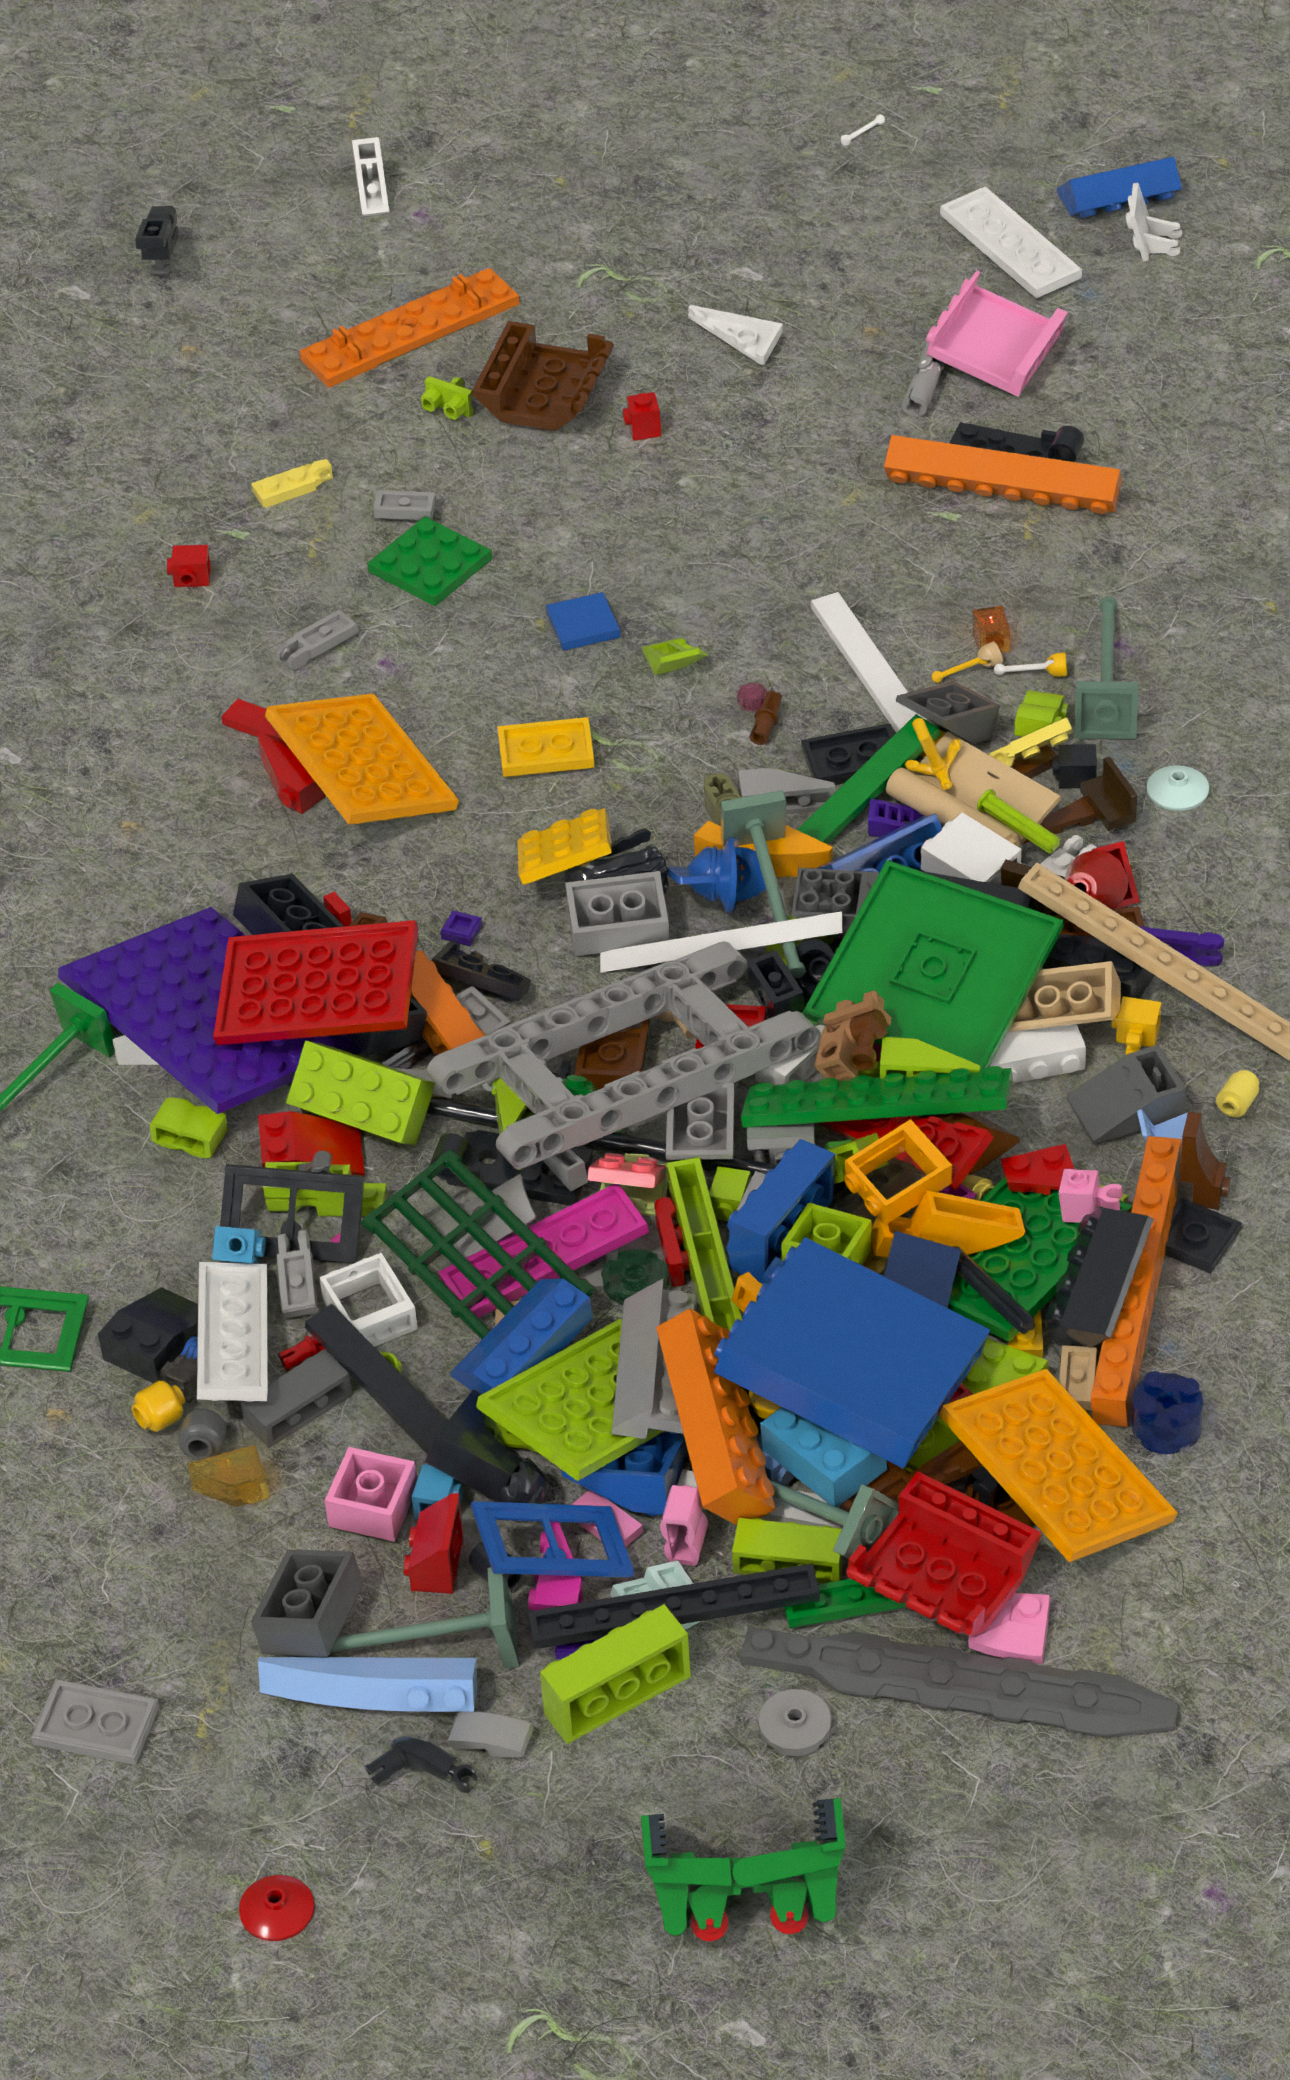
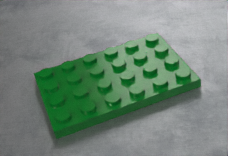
M1004 1177L980 1201L1019 1208L1025 1233L1019 1239L988 1250L968 1254V1256L1034 1317L1058 1293L1056 1286L1061 1276L1067 1270L1069 1264L1067 1256L1071 1248L1077 1243L1080 1235L1078 1232L1080 1222H1063L1059 1190L1052 1189L1051 1195L1037 1194L1033 1191H1009ZM1119 1200L1120 1211L1131 1213L1132 1205ZM957 1272L955 1273L947 1308L990 1329V1333L1010 1341L1019 1331Z

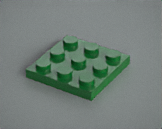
M424 516L367 563L368 572L436 606L492 559V550Z

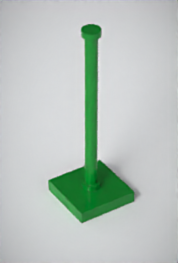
M57 982L49 992L64 1031L0 1094V1112L74 1038L79 1039L110 1058L115 1053L112 1040L115 1038L105 1010Z

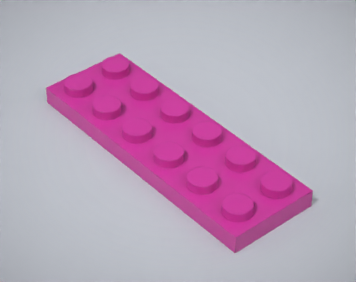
M613 1184L529 1226L538 1237H543L547 1241V1246L572 1270L649 1233L646 1221L619 1184ZM517 1234L497 1242L512 1258L528 1247ZM485 1249L466 1257L486 1279L502 1268ZM538 1255L522 1266L537 1282L540 1279H557L560 1277ZM453 1264L438 1271L441 1281L460 1300L476 1289ZM512 1276L496 1287L510 1302L528 1293ZM484 1297L469 1309L479 1318L497 1308Z

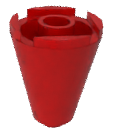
M1093 850L1080 854L1070 863L1065 875L1067 882L1110 909L1117 907L1127 893V873L1120 860L1106 851Z

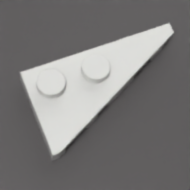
M690 305L688 308L689 319L761 365H765L783 333L782 323Z

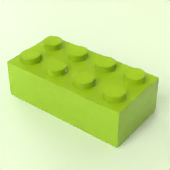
M305 1041L286 1103L402 1144L416 1145L436 1082L323 1043Z
M664 1604L654 1610L644 1612L638 1619L623 1627L614 1628L608 1635L597 1641L581 1646L571 1655L551 1662L545 1669L540 1671L544 1715L566 1744H569L691 1677L688 1633Z

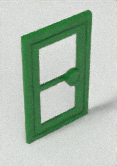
M0 1286V1306L10 1307L4 1314L7 1328L2 1347L0 1348V1365L71 1372L89 1302V1295ZM22 1308L66 1312L56 1354L9 1349L14 1327L22 1325L26 1319Z

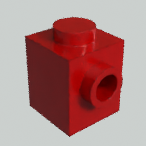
M655 392L626 396L627 408L622 409L625 426L629 425L633 441L661 437L660 409Z
M208 544L173 546L172 558H167V574L173 576L174 587L210 585L211 561Z

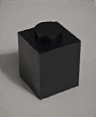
M1096 744L1059 745L1058 757H1052V775L1059 776V789L1080 788L1081 782L1097 777Z

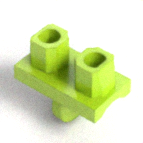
M431 376L424 380L425 392L421 396V404L424 410L432 412L437 407L443 408L447 418L457 420L461 415L470 418L474 414V408L471 405L472 390L465 388L463 378L455 377L450 383Z

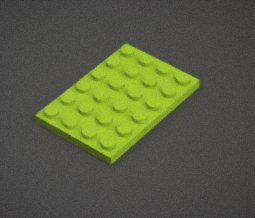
M622 1319L614 1321L478 1396L476 1406L477 1409L577 1481L664 1432L648 1428L646 1439L611 1434Z

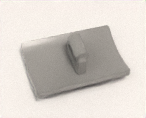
M521 1174L492 1190L495 1195H500L504 1199V1204L526 1225L536 1219V1214L527 1196ZM479 1198L462 1209L471 1216L485 1203ZM494 1212L479 1224L496 1242L505 1239V1237L513 1233ZM449 1216L437 1224V1231L445 1237L459 1224ZM468 1233L453 1245L465 1258L484 1249Z

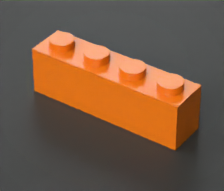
M422 950L416 951L411 996L427 1011L422 1037L434 1054L437 1056L486 1036L473 1022L467 1008L462 1006L455 997L451 986L445 983L437 972L435 964L427 958Z

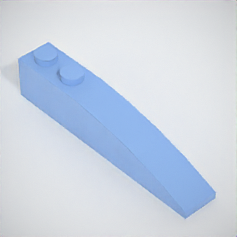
M258 1658L260 1693L328 1706L366 1710L473 1712L478 1691L476 1658Z

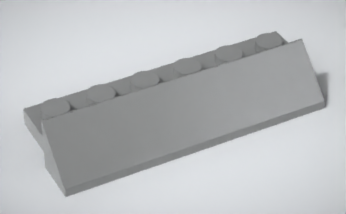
M663 1279L624 1300L611 1434L646 1439L648 1428L683 1434L656 1327L689 1308L694 1310L695 1294L685 1293L680 1290L663 1289Z

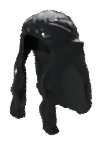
M643 828L628 837H620L611 844L612 853L602 857H610L650 841L651 832ZM647 846L640 851L625 853L606 860H600L602 858L600 857L569 868L564 873L565 885L567 882L660 871L664 895L669 887V871L666 866V859L658 851V848Z

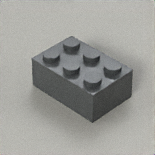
M287 1549L251 1620L261 1654L329 1656L363 1586L354 1552Z

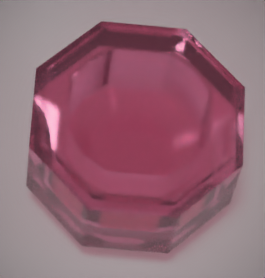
M749 682L741 685L737 692V703L744 710L756 711L761 708L767 690L760 683Z

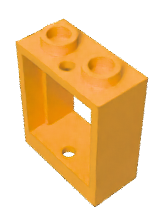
M910 1119L846 1159L844 1181L851 1192H857L864 1199L868 1211L873 1216L878 1215L887 1225L917 1206L926 1190L939 1192L952 1184V1164ZM906 1151L926 1173V1176L886 1200L865 1175Z

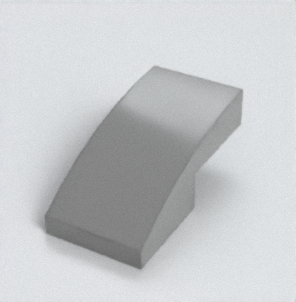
M474 1711L458 1712L448 1742L454 1750L486 1749L491 1758L523 1757L534 1727L530 1722L505 1715Z

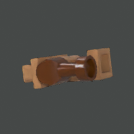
M876 991L865 993L862 1002L858 1004L849 1000L838 1002L836 1011L825 1014L823 1022L827 1026L822 1031L814 1066L825 1078L850 1081L858 1076L859 1070L867 1071L874 1068L876 1063V1052L872 1048L874 1041L886 1036V1028L890 1026L892 1019L884 1010V999Z

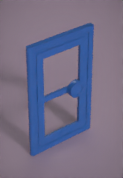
M471 1502V1508L493 1573L633 1577L635 1573L611 1506ZM496 1520L541 1521L550 1545L546 1549L543 1558L508 1557ZM550 1522L595 1523L608 1560L566 1559L565 1552L558 1547Z

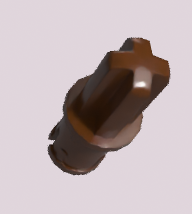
M768 691L761 708L755 712V724L749 735L750 740L754 744L763 745L765 743L766 745L773 726L778 723L777 712L782 699V695L779 692Z

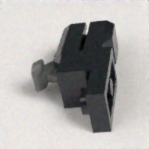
M152 206L147 218L142 220L135 238L136 249H141L142 260H155V264L150 266V274L166 275L170 273V264H165V260L170 259L179 237L177 212L173 206Z

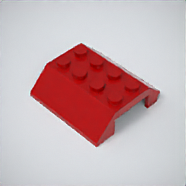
M917 1471L899 1494L898 1515L867 1554L866 1547L859 1545L848 1559L849 1565L846 1573L848 1578L868 1588L874 1587L876 1592L898 1603H906V1607L929 1619H938L937 1623L957 1633H965L969 1636L985 1633L1022 1584L1041 1538V1532Z

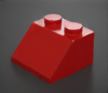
M451 1493L419 1512L417 1527L411 1526L409 1546L412 1548L411 1555H405L403 1567L404 1576H409L411 1591L454 1593L464 1541L459 1493Z

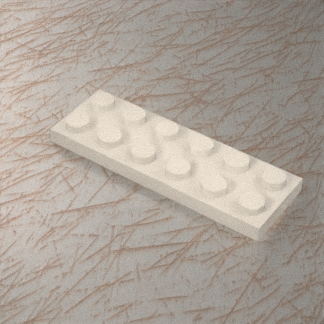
M987 187L980 188L940 206V215L1035 298H1039L1082 278V269Z
M199 1262L197 1399L211 1401H267V1264Z

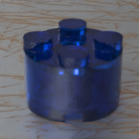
M1152 1371L1145 1375L1144 1380L1138 1384L1133 1393L1131 1421L1132 1432L1134 1436L1136 1434L1141 1440V1445L1144 1448L1158 1454H1175L1180 1452V1448L1189 1444L1191 1447L1198 1441L1202 1431L1203 1396L1199 1383L1195 1379L1173 1373Z

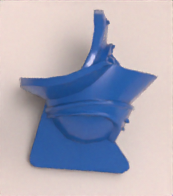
M729 837L722 849H717L715 846L704 848L687 868L668 866V876L678 884H690L691 889L697 895L704 897L708 902L721 900L727 914L734 912L737 901L757 896L766 889L756 851L739 847L736 837ZM741 875L744 876L743 881H741V879H740V876H741Z

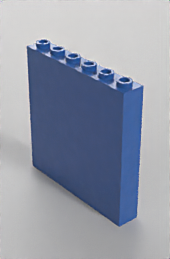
M805 1237L797 1248L792 1246L789 1249L783 1262L784 1266L777 1265L770 1278V1284L765 1282L756 1297L757 1302L752 1300L749 1302L742 1316L743 1320L737 1319L734 1322L728 1335L729 1339L724 1337L721 1339L714 1354L715 1357L719 1358L714 1373L904 1469L939 1418L942 1406L949 1403L980 1357L990 1329Z

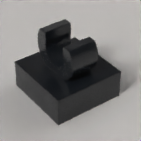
M984 1466L972 1473V1477L977 1480L971 1485V1488L979 1493V1502L995 1509L998 1503H1002L1009 1496Z

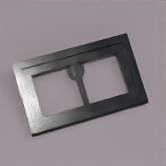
M226 1164L220 1227L239 1228L244 1184L290 1188L288 1218L282 1224L280 1231L281 1234L286 1233L289 1239L290 1252L300 1250L298 1231L302 1230L300 1224L295 1221L297 1190L345 1193L340 1243L310 1241V1248L314 1260L356 1263L365 1176L324 1172L312 1173L311 1171ZM265 1237L266 1248L264 1255L277 1256L279 1254L278 1238Z

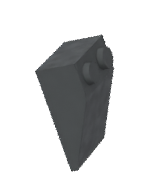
M955 681L897 695L896 702L935 723L940 730L951 732L971 745L992 739L1000 705Z

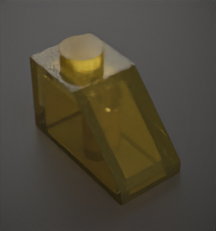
M255 1445L187 1464L192 1490L234 1507L253 1504L259 1500L269 1498L266 1475Z

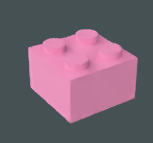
M348 1447L324 1500L328 1527L395 1542L412 1503V1494L417 1482L415 1461Z

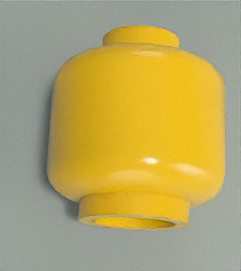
M156 1381L136 1393L131 1410L141 1428H149L151 1431L159 1432L181 1419L183 1415L182 1405L185 1403V1398L178 1386L174 1385L171 1387L165 1381Z

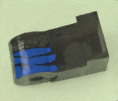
M195 1336L187 1341L183 1352L173 1362L167 1361L161 1369L162 1381L167 1382L171 1387L176 1385L178 1381L183 1383L184 1389L180 1390L184 1395L185 1401L189 1403L197 1395L198 1337Z

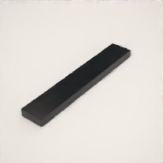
M332 1303L305 1321L306 1330L428 1455L437 1433L447 1421Z

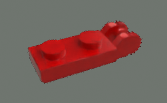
M658 1198L654 1203L656 1227L670 1283L673 1287L684 1286V1271H689V1261L686 1250L680 1251L679 1249L680 1246H683L680 1226H677L675 1219L676 1208L673 1200L670 1198Z

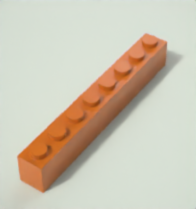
M891 435L884 464L887 478L896 483L917 482L927 488L943 486L954 492L969 490L987 497L992 496V494L1002 495L1012 501H1019L1022 498L1032 500L1039 505H1049V503L1061 504L1062 507L1071 510L1078 509V507L1087 508L1098 514L1115 513L1122 484L1120 469L897 435Z

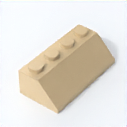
M1112 961L1040 970L1008 1032L1113 1020L1120 1011L1121 982Z

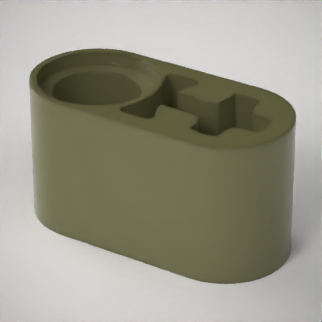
M715 773L707 776L704 780L705 809L713 823L721 826V801L741 798L727 775Z

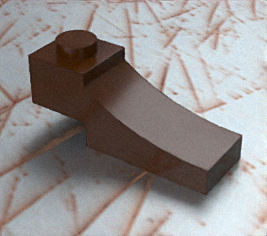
M1188 1111L1182 1135L1180 1181L1193 1183V1203L1205 1208L1219 1210L1222 1197H1228L1231 1177H1225L1226 1163L1219 1162L1208 1146L1202 1127V1113Z

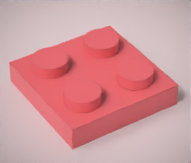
M607 1153L604 1158H599L588 1170L589 1181L655 1188L665 1179L666 1165L657 1164V1159L639 1157L637 1162L624 1160V1155Z

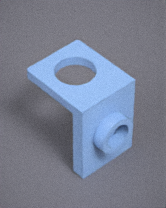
M1142 1109L1137 1111L1142 1136L1146 1142L1148 1136L1177 1138L1182 1141L1188 1112L1154 1126Z

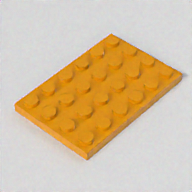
M374 693L267 706L265 713L267 720L348 825L441 813L457 809L459 799Z
M1047 1369L945 1404L940 1410V1418L1069 1563L1173 1523L1178 1512Z

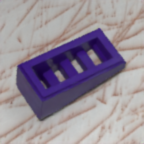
M870 799L868 836L881 837L908 824L904 823V821L912 822L920 817H924V815L908 806Z

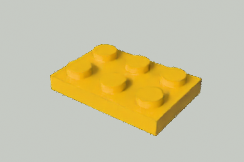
M589 717L497 726L503 777L595 768Z

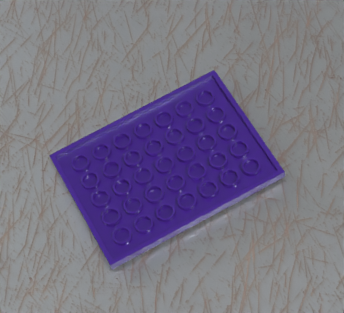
M212 907L63 965L58 969V978L77 994L103 1008L108 1021L216 1114L293 1082L305 1041L323 1043L355 1055L362 1052L346 1034L216 1045L213 1034L228 937L246 935Z

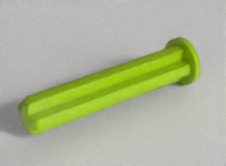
M986 790L979 798L977 803L978 811H986L1048 853H1054L1059 847L1058 836L997 797L994 790Z

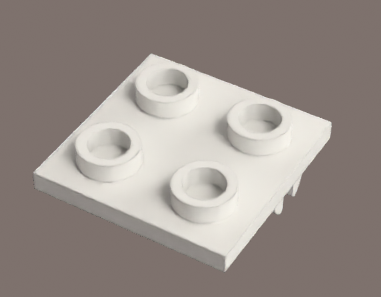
M1133 183L1132 195L1128 196L1130 212L1126 213L1128 228L1133 229L1135 234L1133 235L1135 250L1140 251L1143 261H1148L1149 254L1166 253L1169 256L1178 255L1180 247H1171L1178 246V241L1175 239L1182 236V230L1173 231L1180 229V224L1149 217L1139 183ZM1159 236H1168V237L1171 238V239H1167V238H1163V237H1159Z

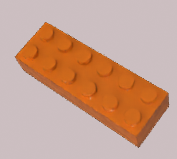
M689 1308L660 1324L656 1329L702 1507L737 1525L738 1518H761L776 1510L773 1500L774 1488L767 1478L764 1467L766 1465V1458L759 1448L756 1437L758 1435V1428L751 1418L748 1407L750 1405V1398L742 1386L714 1373L719 1359L714 1356L716 1348L723 1337L729 1339V1330L720 1327L707 1316H702Z

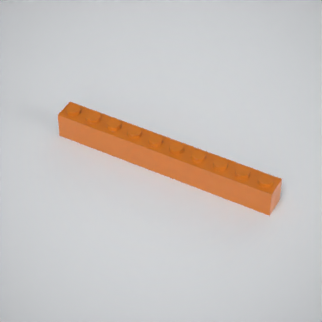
M1148 1136L1131 1213L1147 1215L1154 1220L1112 1336L1102 1343L1091 1393L1092 1416L1097 1424L1128 1427L1165 1255L1166 1242L1168 1241L1172 1214L1180 1184L1181 1139Z

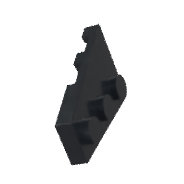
M451 940L432 958L437 972L443 979L459 980L468 983L469 987L474 986L478 991L488 990L494 992L503 1000L520 1001L529 990L531 979L501 964H486L482 954L476 951L467 954L459 950L461 944L454 940Z

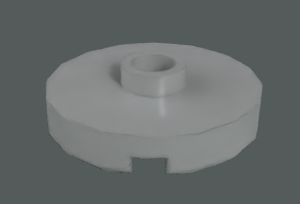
M799 1689L781 1691L767 1699L760 1709L758 1728L762 1741L767 1746L769 1744L775 1748V1752L784 1756L799 1757L812 1754L819 1749V1745L824 1741L826 1743L830 1737L832 1716L828 1705L820 1696L807 1690Z

